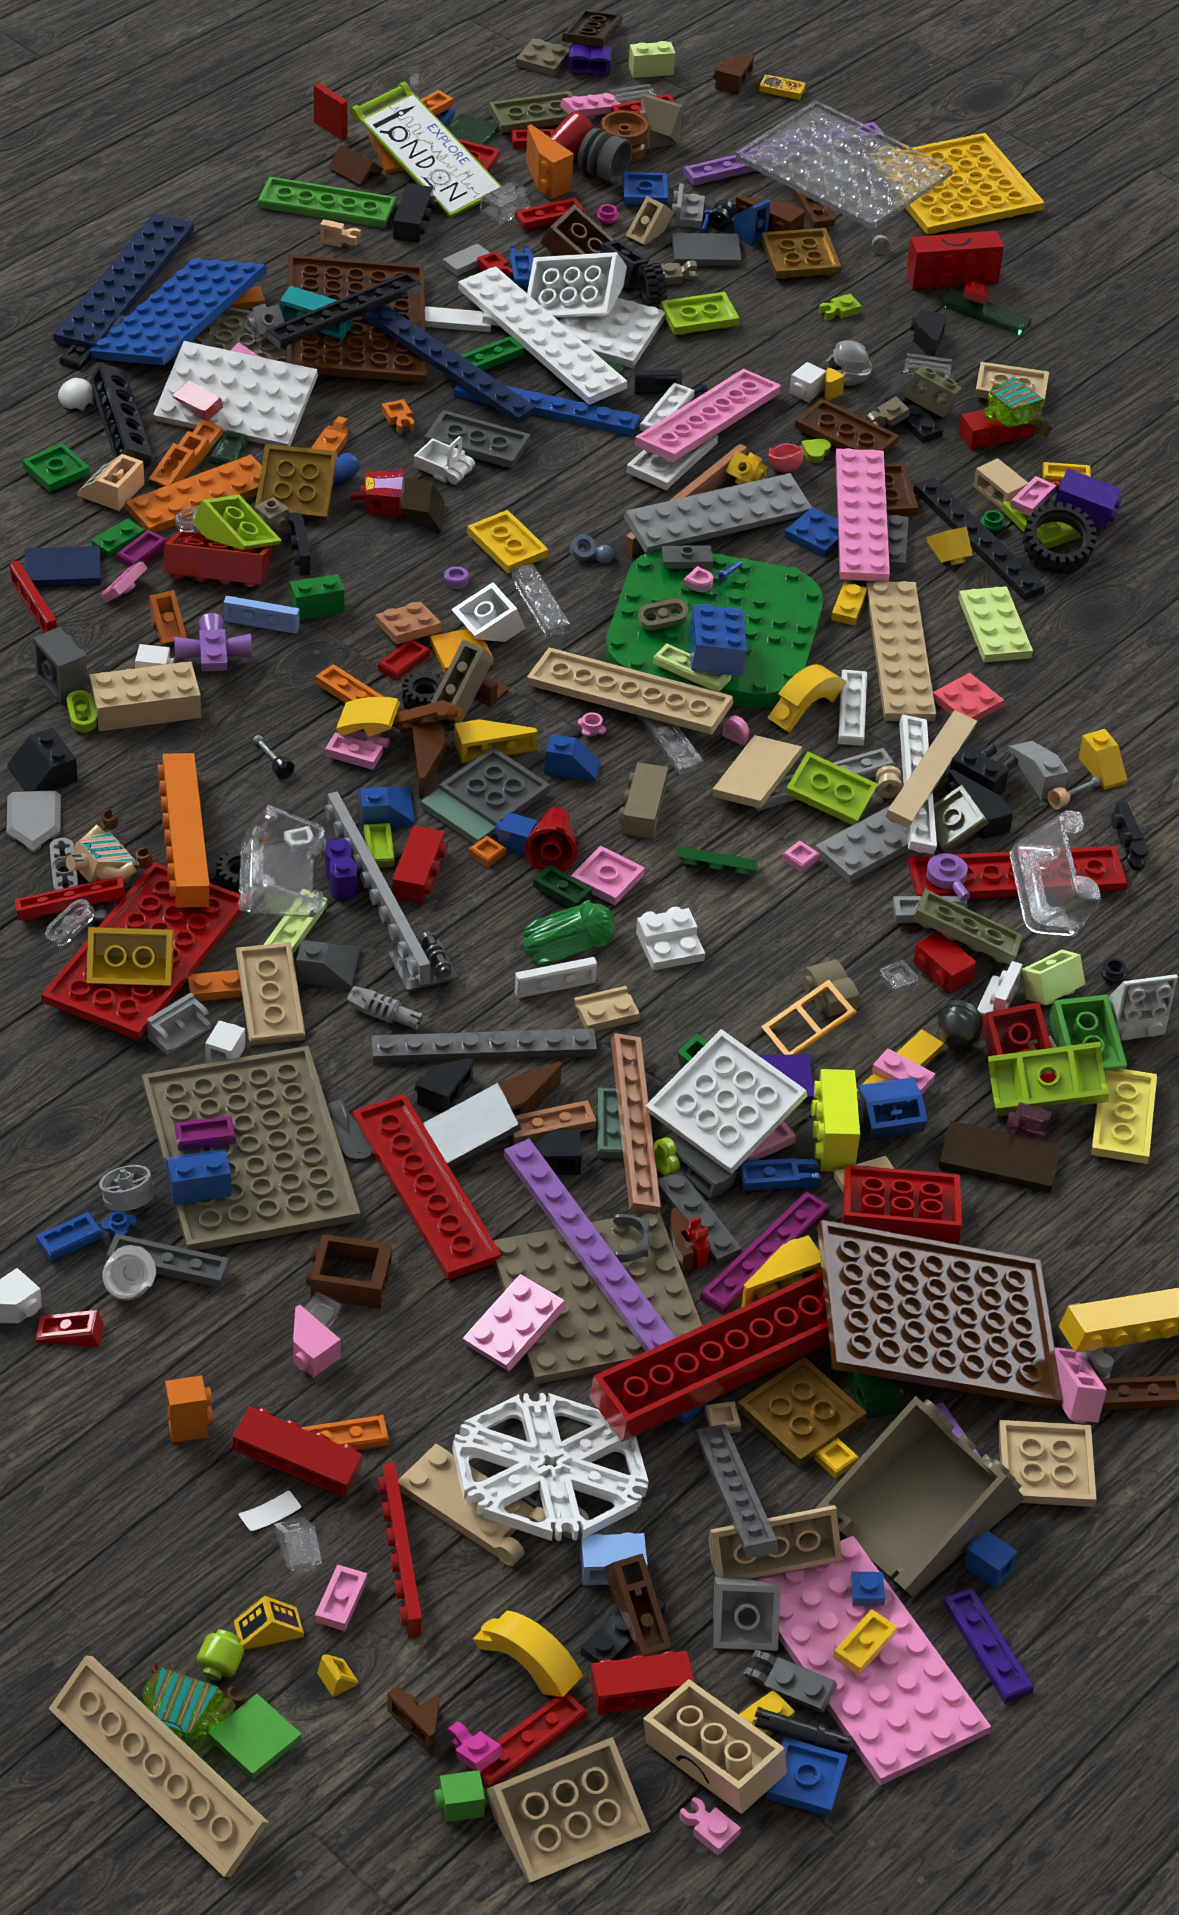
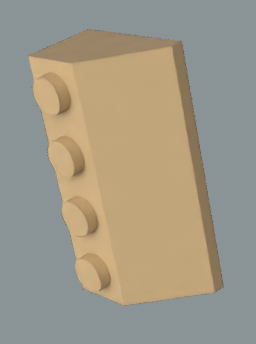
M835 1505L767 1518L777 1539L778 1551L769 1553L764 1557H746L733 1525L711 1529L708 1537L711 1561L716 1577L752 1579L842 1561Z

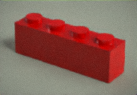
M249 1406L233 1435V1451L343 1498H346L361 1468L362 1454L354 1447L347 1444H337L319 1432L311 1433L302 1429L296 1422L278 1419L272 1413L262 1408L255 1409Z

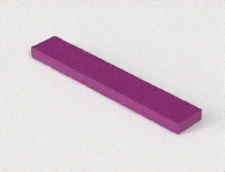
M809 1192L804 1193L700 1293V1300L721 1314H724L743 1296L744 1284L783 1244L792 1239L804 1237L829 1213L830 1206Z

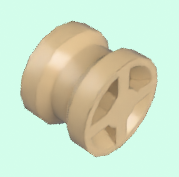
M884 766L876 772L877 792L883 798H895L903 788L901 782L902 774L897 767Z

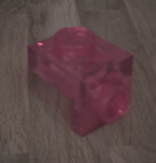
M1019 1102L1016 1113L1010 1111L1006 1128L1011 1129L1010 1134L1014 1135L1017 1128L1045 1136L1052 1112L1038 1106H1030Z

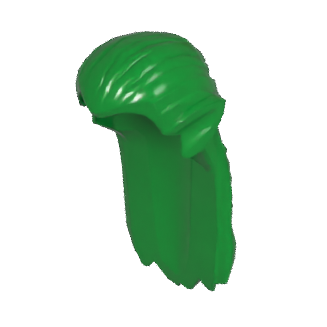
M587 900L579 906L537 919L524 927L525 932L522 935L526 939L522 943L523 950L526 954L533 955L532 962H536L537 965H547L589 949L606 946L615 934V919L611 911L604 905L594 904Z

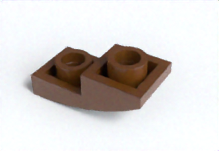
M676 1207L671 1211L669 1239L682 1273L685 1274L692 1271L695 1250L692 1243L685 1240V1230L688 1229L689 1220L687 1217H683Z

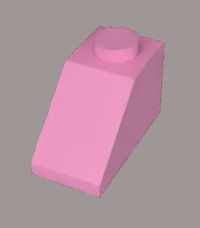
M298 1305L295 1308L293 1361L300 1370L307 1371L314 1378L341 1358V1339L305 1308Z

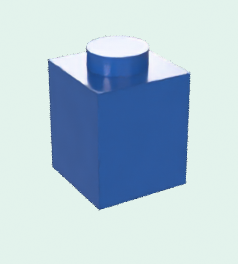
M507 812L503 820L498 821L495 827L494 835L497 837V842L504 846L506 851L525 856V842L537 825V820Z
M986 1531L979 1539L974 1538L968 1544L965 1550L967 1554L965 1568L995 1589L1013 1571L1017 1551L989 1531Z

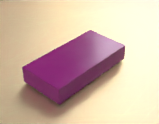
M147 530L116 554L117 561L128 567L142 561L145 564L165 548L167 539Z
M232 1116L174 1123L178 1151L236 1144Z

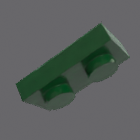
M551 865L547 866L533 879V887L570 908L579 906L592 897V888Z

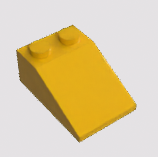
M809 1235L799 1239H792L783 1244L744 1284L741 1307L822 1270L820 1251Z

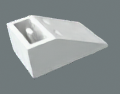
M1177 974L1123 981L1109 996L1120 1041L1165 1035L1178 979Z

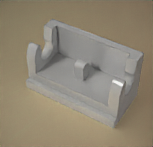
M189 993L147 1019L148 1039L166 1055H169L211 1029V1023L203 1017L208 1014V1011L194 998L192 993Z

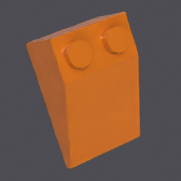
M528 125L526 164L537 190L551 200L572 191L574 154L533 125Z

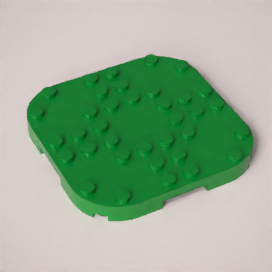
M661 549L645 553L637 558L628 571L607 633L606 662L708 689L653 664V657L666 643L690 653L688 629L693 604H709L713 607L722 608L734 607L738 610H743L747 652L742 676L731 675V680L719 693L733 696L734 706L754 709L775 707L776 702H779L781 699L778 693L785 684L799 671L808 667V660L820 625L823 607V595L818 584L795 567L712 553L713 568L702 569L709 571L713 575V586L709 591L697 592L683 586L684 578L695 568L663 569ZM738 561L743 563L742 567L728 575L727 580L720 581L718 579L717 573L720 570H726ZM670 599H681L688 606V618L680 625L657 630H646L639 624V610L646 604ZM673 613L672 615H673V616H678L679 614H678V613ZM649 618V619H647V620H648V621H654L655 619Z

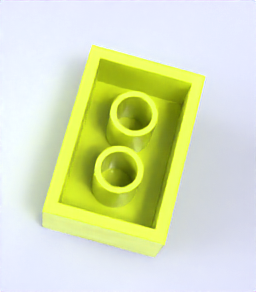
M821 1069L820 1080L814 1081V1098H817V1100H812L811 1115L817 1119V1121L813 1122V1138L818 1140V1142H815L814 1157L816 1160H820V1171L835 1172L845 1168V1165H856L860 1139L855 1070Z

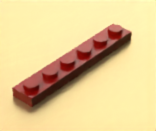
M395 1463L383 1464V1477H377L379 1496L385 1495L386 1502L381 1503L383 1521H389L390 1528H386L387 1546H393L394 1553L390 1554L392 1573L398 1572L399 1580H394L396 1599H402L403 1606H399L401 1626H407L408 1638L420 1637L422 1617Z

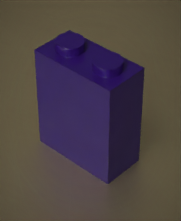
M1067 468L1053 504L1056 507L1057 502H1063V507H1066L1067 503L1072 504V510L1079 507L1081 515L1086 512L1089 515L1088 520L1092 519L1094 526L1105 530L1108 521L1113 523L1122 501V498L1118 497L1121 488Z

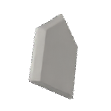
M56 791L12 792L7 796L8 837L14 841H20L26 846V849L34 853L48 839L52 840L61 834V794Z

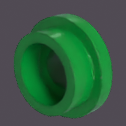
M989 510L982 516L981 523L990 532H996L1004 528L1005 520L1000 512Z

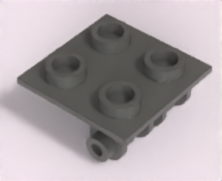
M430 931L422 934L420 944L430 962L429 984L421 986L418 984L415 976L409 974L407 961L405 958L400 957L398 950L388 952V956L406 992L458 979L440 940H437L436 935Z

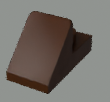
M396 1686L388 1692L387 1711L430 1754L435 1748L439 1694H436L419 1707L418 1702L411 1694H406L399 1686Z

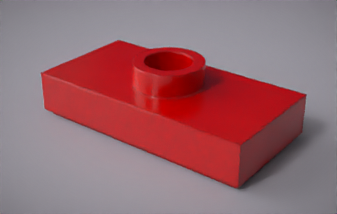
M966 280L963 298L983 304L987 297L988 286Z

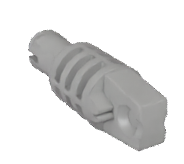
M354 986L347 998V1003L350 1006L389 1024L398 1022L418 1030V1024L421 1025L423 1020L422 1013L405 1008L399 1000L392 999L389 996L386 997L384 994H379L373 990Z

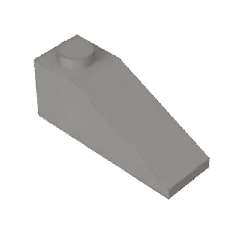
M1034 741L1009 746L1010 753L1018 758L1019 767L1041 800L1048 799V792L1054 788H1066L1068 770L1058 755Z

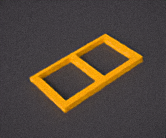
M827 980L761 1027L783 1055H798L855 1015L857 1011L853 1009L831 981ZM829 989L847 1012L821 1030L802 1007ZM798 1011L816 1034L789 1052L771 1029Z

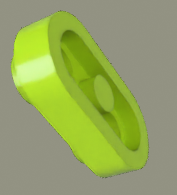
M83 690L71 692L67 696V709L72 728L83 733L92 731L97 726V713L92 695Z

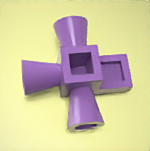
M216 613L205 614L199 619L201 629L199 630L200 640L174 636L175 662L200 656L202 671L227 670V655L252 659L251 633L226 639L225 629H223V618Z

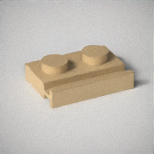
M626 986L574 998V1007L577 1008L578 1015L585 1029L594 1028V1031H599L639 1021L640 1013L631 995L628 994Z

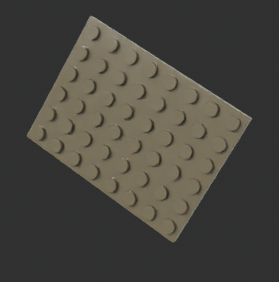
M309 1046L142 1074V1083L163 1162L166 1157L220 1149L226 1151L231 1172V1196L175 1205L187 1249L198 1251L360 1221V1210ZM232 1116L236 1144L178 1151L174 1123Z

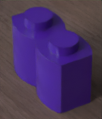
M577 43L570 44L568 71L574 74L609 75L612 48L606 45L599 47Z
M346 839L326 841L324 845V872L330 881L332 897L336 901L356 898L357 866L351 858L349 842Z

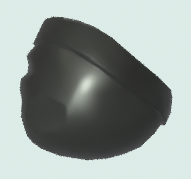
M952 1000L947 1002L939 1012V1035L947 1046L955 1049H964L977 1042L982 1032L983 1019L978 1009L972 1004L963 1000Z

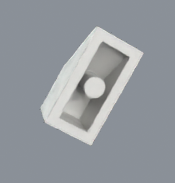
M18 1268L0 1279V1323H20L27 1317L36 1314L42 1308L40 1288Z

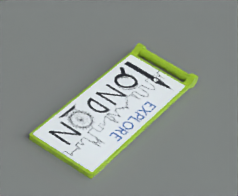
M404 81L398 84L397 88L361 106L356 105L350 108L352 117L362 123L419 185L433 187V196L437 197L436 204L448 217L452 218L502 192V186L411 91L407 82ZM400 95L405 96L367 116L364 115V113Z

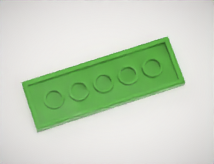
M275 177L268 178L257 201V208L385 229L397 205V197Z

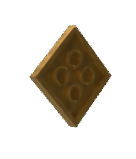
M826 228L761 233V242L775 279L841 274V264Z
M265 444L255 506L274 497L287 506L289 514L297 512L304 519L328 521L338 458L337 451Z
M805 1356L738 1401L737 1409L799 1467L814 1457L816 1452L837 1438L840 1439L866 1420L867 1416L866 1411Z

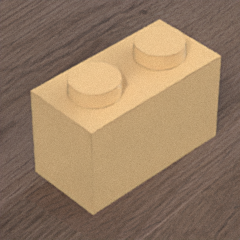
M998 458L976 468L974 488L1000 509L1002 508V502L1013 499L1028 484L1025 479Z

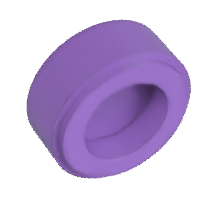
M462 567L448 568L444 573V583L449 588L462 589L469 583V573Z

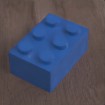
M693 604L688 629L691 670L742 676L747 652L743 610H738L734 607L722 608L713 607L709 604Z

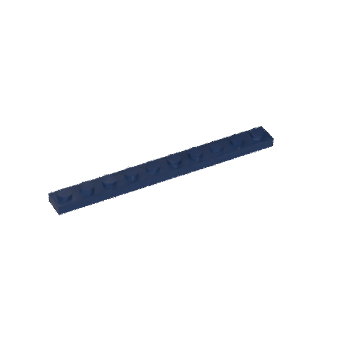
M387 305L360 315L518 425L535 414V406Z

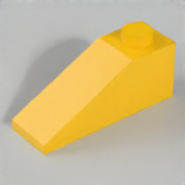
M480 719L455 723L454 744L462 763L474 761L492 747L506 756L537 751V729Z

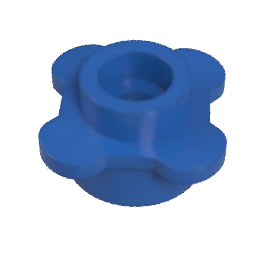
M111 1210L110 1216L106 1220H102L101 1228L107 1230L108 1234L113 1238L116 1233L127 1236L131 1231V1226L136 1224V1218L133 1215H126L122 1211Z

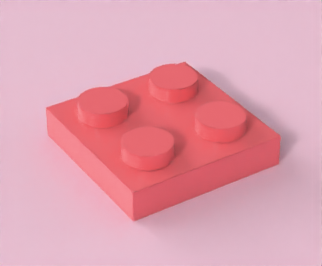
M971 673L933 692L934 702L950 715L955 710L977 721L1003 708L1004 704L1003 698Z

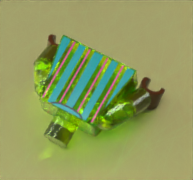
M1015 376L1001 385L996 383L992 386L988 394V407L984 409V416L988 421L998 419L1008 427L1019 424H1032L1036 427L1035 431L1038 434L1048 437L1053 427L1048 425L1047 420L1041 417L1043 398Z
M158 1663L151 1665L152 1674L142 1689L144 1705L179 1738L184 1736L192 1740H197L200 1735L209 1733L233 1711L241 1707L245 1703L246 1698L245 1693L241 1697H233L235 1687L232 1686L227 1689L226 1697L223 1698L224 1693L219 1687L171 1671V1665H167L166 1669L161 1667L158 1670Z

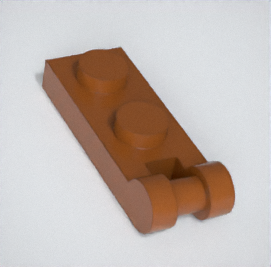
M442 700L396 713L392 727L399 729L400 732H411L412 725L436 724L437 721L444 719L458 721L462 718L463 710L457 705H452Z

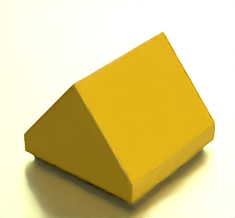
M832 368L826 369L824 386L826 401L843 395L845 375Z
M326 1654L321 1657L317 1674L332 1697L358 1684V1680L344 1659Z

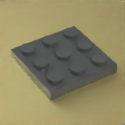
M492 747L439 784V789L496 826L498 821L503 820L507 812L519 815L550 793V784Z

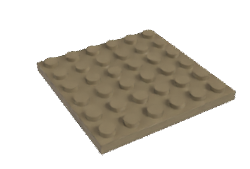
M658 1211L657 1214L644 1212L632 1214V1216L649 1218L648 1257H642L631 1262H622L621 1264L675 1338L702 1326L660 1212ZM613 1218L591 1222L613 1253L616 1251L632 1250L643 1239L642 1234L635 1227L616 1225L613 1222ZM557 1229L493 1240L501 1253V1258L496 1260L495 1267L504 1292L521 1274L562 1298L567 1306L525 1353L535 1385L603 1372L645 1352Z

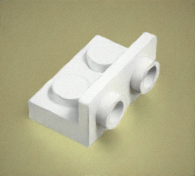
M1012 961L1008 971L1003 970L1000 977L992 976L977 1008L982 1017L986 1012L1009 1008L1019 986L1022 964Z

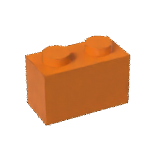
M202 1375L165 1381L167 1420L172 1443L208 1438V1425L213 1424L211 1409L213 1403L210 1387H204Z

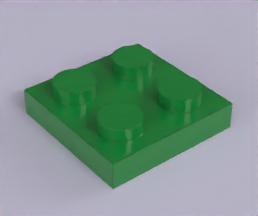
M63 443L22 460L23 469L49 492L90 475V467Z

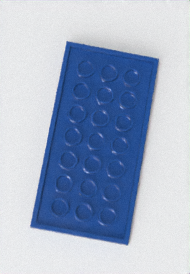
M200 258L190 260L182 270L176 272L175 276L165 282L157 292L151 294L143 304L136 307L134 312L126 316L119 325L112 328L104 338L96 342L97 345L89 350L91 358L165 365L180 351L183 341L191 342L267 274L265 264H255L254 262L237 263L236 261L223 262L216 259L209 261L201 260Z

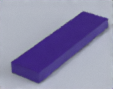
M973 1588L945 1597L944 1607L1004 1704L1032 1694L1033 1684Z

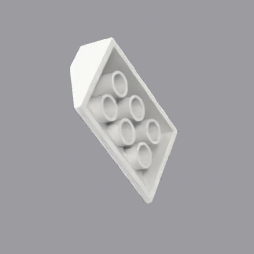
M617 252L534 257L527 294L554 318L608 315L624 286L627 266Z

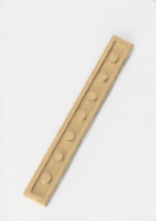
M955 710L953 711L889 807L886 818L907 828L911 826L951 765L952 757L960 751L972 733L977 720Z

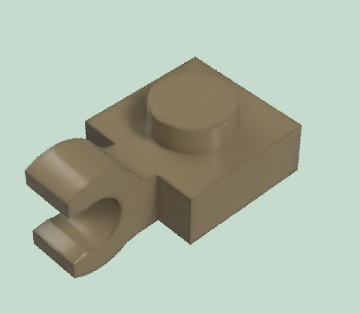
M688 261L681 267L679 263L661 265L667 285L681 284L683 279H697L696 271H690L691 269H697L696 261Z
M894 397L877 407V411L869 413L867 418L872 423L881 427L886 423L892 427L909 417L910 411L902 401Z

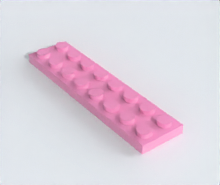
M742 369L635 437V445L643 448L646 452L663 457L666 461L675 462L780 394L781 385Z
M850 448L836 449L840 579L889 582L884 451L854 450Z

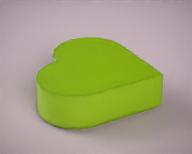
M826 439L805 440L801 444L806 459L811 463L822 462L824 456L830 453L831 444Z
M667 1137L657 1140L654 1143L656 1169L664 1176L679 1171L680 1162L676 1156L675 1143Z

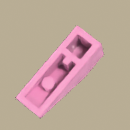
M1054 1347L1063 1398L1061 1407L1068 1418L1075 1423L1085 1424L1087 1421L1098 1423L1107 1389L1081 1352L1075 1353L1073 1349Z

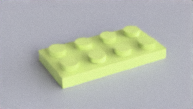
M1007 587L959 591L958 599L983 662L1032 658V647Z

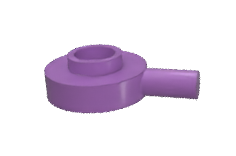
M938 854L932 857L927 866L928 880L939 888L953 889L962 902L970 898V894L963 886L968 870L965 861L953 854Z

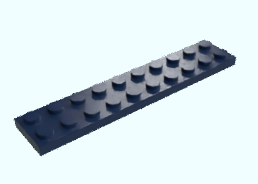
M153 214L53 333L54 342L70 346L73 343H78V346H84L87 350L90 347H95L97 345L96 342L106 336L122 315H126L193 233L194 223L165 217L161 214Z

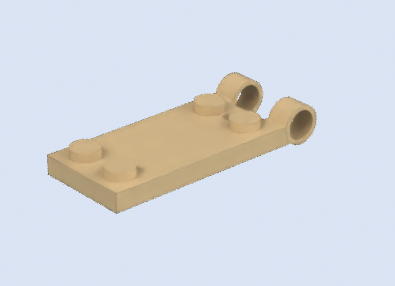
M435 1444L398 1479L401 1493L498 1557L505 1565L514 1566L524 1556L522 1545L516 1539L510 1537L517 1529L483 1518V1514H477L479 1502L468 1505L466 1503L467 1497L463 1500L454 1455L443 1447ZM470 1466L474 1482H482L488 1479V1477ZM521 1499L504 1508L509 1514L513 1513L528 1518L533 1522H543L546 1520L543 1508H533Z

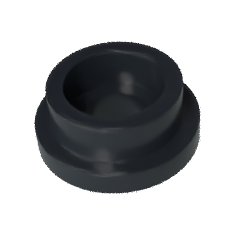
M1111 958L1102 965L1100 973L1102 978L1110 983H1121L1127 979L1128 969L1122 960Z

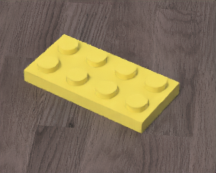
M1127 1069L1105 1070L1109 1102L1096 1104L1091 1155L1148 1164L1157 1074Z

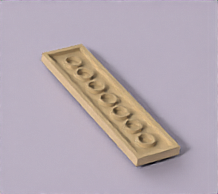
M867 582V601L884 721H900L902 714L926 719L927 721H935L936 710L916 582Z
M550 647L527 676V685L711 735L733 705V696Z
M85 1656L49 1707V1710L224 1877H231L269 1822L93 1656Z

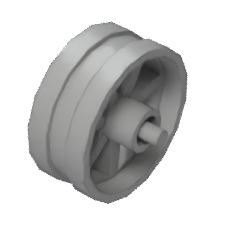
M127 1165L114 1169L103 1176L99 1182L105 1207L113 1211L137 1209L151 1201L156 1194L150 1170L145 1166Z

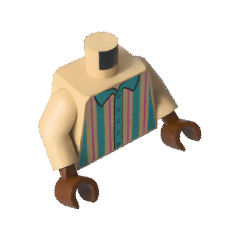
M105 809L101 813L102 823L99 826L96 824L76 843L73 855H69L66 858V865L70 871L79 870L88 882L122 876L123 884H128L131 876L138 872L137 869L139 867L148 869L152 866V855L149 854L146 847H142L136 851L137 860H135L110 832L105 833L106 829L114 830L118 826L117 814L111 818V809Z

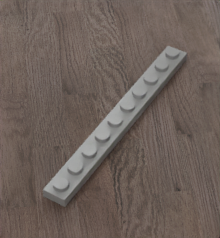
M338 791L329 793L328 805L324 807L327 820H332L336 836L349 842L351 858L356 863L364 888H368L372 904L374 906L377 905L379 908V916L382 923H387L391 940H396L400 957L405 958L407 961L409 974L415 976L420 986L429 984L430 962Z

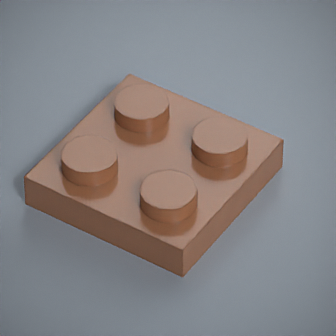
M411 602L407 606L387 609L383 613L375 614L376 624L396 645L442 632L441 622L422 602Z

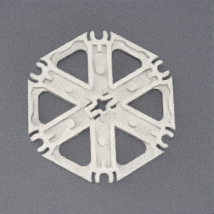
M540 1393L539 1401L537 1402L531 1401L529 1395L524 1394L523 1403L520 1401L519 1395L498 1404L464 1421V1424L460 1427V1434H456L453 1440L452 1450L463 1500L467 1497L466 1503L468 1505L479 1502L477 1514H483L485 1519L551 1541L553 1532L557 1541H561L562 1532H569L572 1535V1539L577 1540L578 1532L580 1531L582 1539L628 1516L640 1507L642 1496L645 1497L649 1482L636 1436L622 1442L598 1409L548 1393L547 1402L546 1395ZM564 1416L589 1424L591 1427L561 1442L555 1417ZM510 1418L519 1419L523 1423L527 1442L490 1430L489 1428ZM611 1452H620L626 1457L630 1475L593 1464L592 1462ZM480 1458L508 1469L482 1482H474L469 1460ZM539 1490L546 1520L543 1522H533L528 1518L513 1513L509 1514L504 1508ZM574 1490L610 1501L614 1508L594 1519L585 1520L579 1513Z

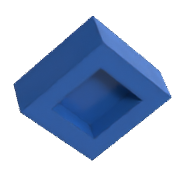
M851 1572L852 1605L884 1606L885 1588L883 1572Z

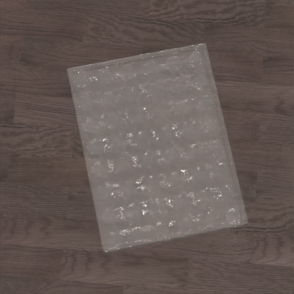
M817 100L737 151L735 160L872 230L952 176L953 170L952 167Z

